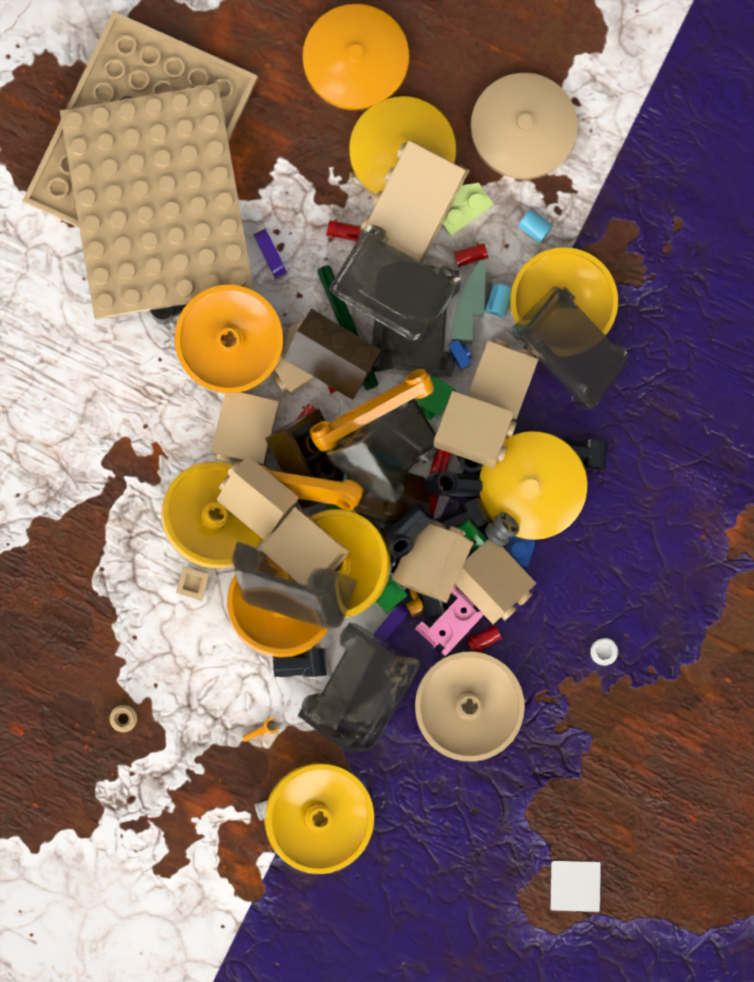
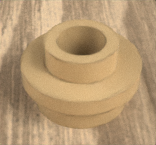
M127 705L117 706L110 714L111 726L119 732L132 730L137 723L136 712ZM123 713L129 717L126 724L119 722V716Z

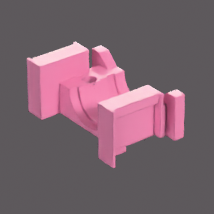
M457 585L453 587L451 592L456 601L430 628L421 622L414 629L434 646L433 648L440 643L445 648L441 652L444 656L451 651L484 615L481 611L478 612L473 608L474 603ZM461 608H465V609H466V613H465V614H462V613H461V611H460ZM441 630L445 632V636L443 637L439 635V631Z

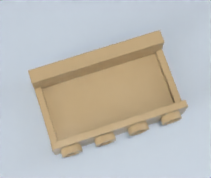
M409 140L407 144L403 143L396 156L399 158V161L395 168L391 167L385 177L384 181L387 182L384 191H379L372 205L375 206L372 215H367L362 222L360 229L363 232L360 237L417 267L422 265L470 170L420 146L414 140Z

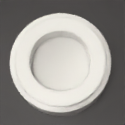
M601 638L591 646V658L599 665H609L618 656L617 645L608 638Z

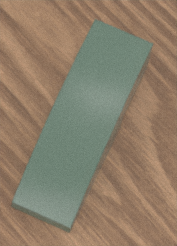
M486 260L478 262L462 289L453 319L451 343L456 340L460 343H472L473 318L484 317Z

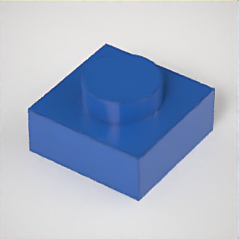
M458 340L450 343L448 350L460 371L470 367L471 362L469 359L473 357L467 345H461Z
M516 536L509 537L505 550L520 566L528 568L535 541Z

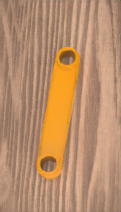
M424 369L415 370L406 376V381L331 422L323 421L316 424L310 430L315 446L320 451L329 450L337 445L338 439L413 398L421 399L428 396L434 390L429 374Z
M262 466L300 499L335 504L344 510L352 511L362 497V487L351 480H345L341 483L270 471Z

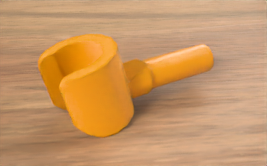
M409 589L413 601L407 603L406 606L411 616L415 617L423 612V604L417 592Z
M268 718L263 723V726L243 735L244 742L265 733L272 735L278 732L280 727L274 731H270L267 728V723L276 718Z

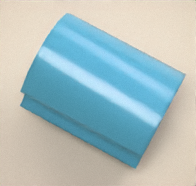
M530 209L520 221L518 227L541 243L553 225L533 209Z
M493 283L484 311L494 316L505 318L510 306L512 288Z

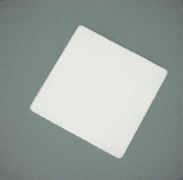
M552 861L551 910L598 912L600 910V862Z

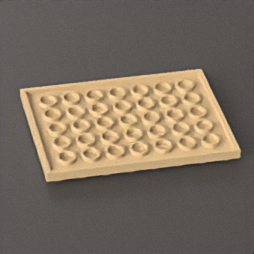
M113 11L66 110L218 83L229 141L258 80V76ZM60 121L23 198V203L79 228L62 121Z
M218 83L60 111L95 320L188 304L199 293L219 285H238L254 291Z

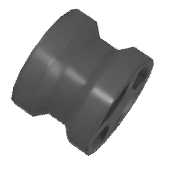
M504 512L499 513L495 517V522H491L485 527V533L489 540L500 547L505 546L509 542V537H514L519 532V525L516 520Z

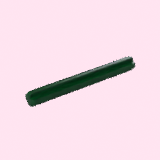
M325 265L320 267L317 273L338 324L359 336L331 266ZM373 369L363 384L366 390H372L378 386V380Z

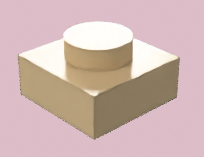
M183 567L176 593L202 601L210 574Z

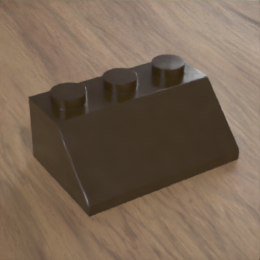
M311 308L297 330L284 359L351 400H354L381 356V350Z
M316 409L281 427L265 439L283 473L343 483L347 461L338 444L329 450L320 451L311 438V428L325 421L320 409ZM300 498L297 500L302 510L323 503Z
M351 458L346 480L358 483L363 489L359 503L351 512L390 523L399 521L418 502L429 511L430 500L424 487L425 477L361 458Z

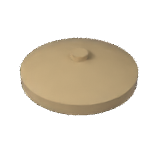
M517 73L505 76L488 86L476 102L471 120L473 144L481 159L491 169L501 175L520 180L545 176L557 169L572 151L577 136L575 108L566 92L546 77L531 73Z
M478 652L456 653L437 662L423 677L415 700L416 719L425 739L441 754L460 761L484 760L503 751L516 737L524 717L523 692L512 671L498 659Z

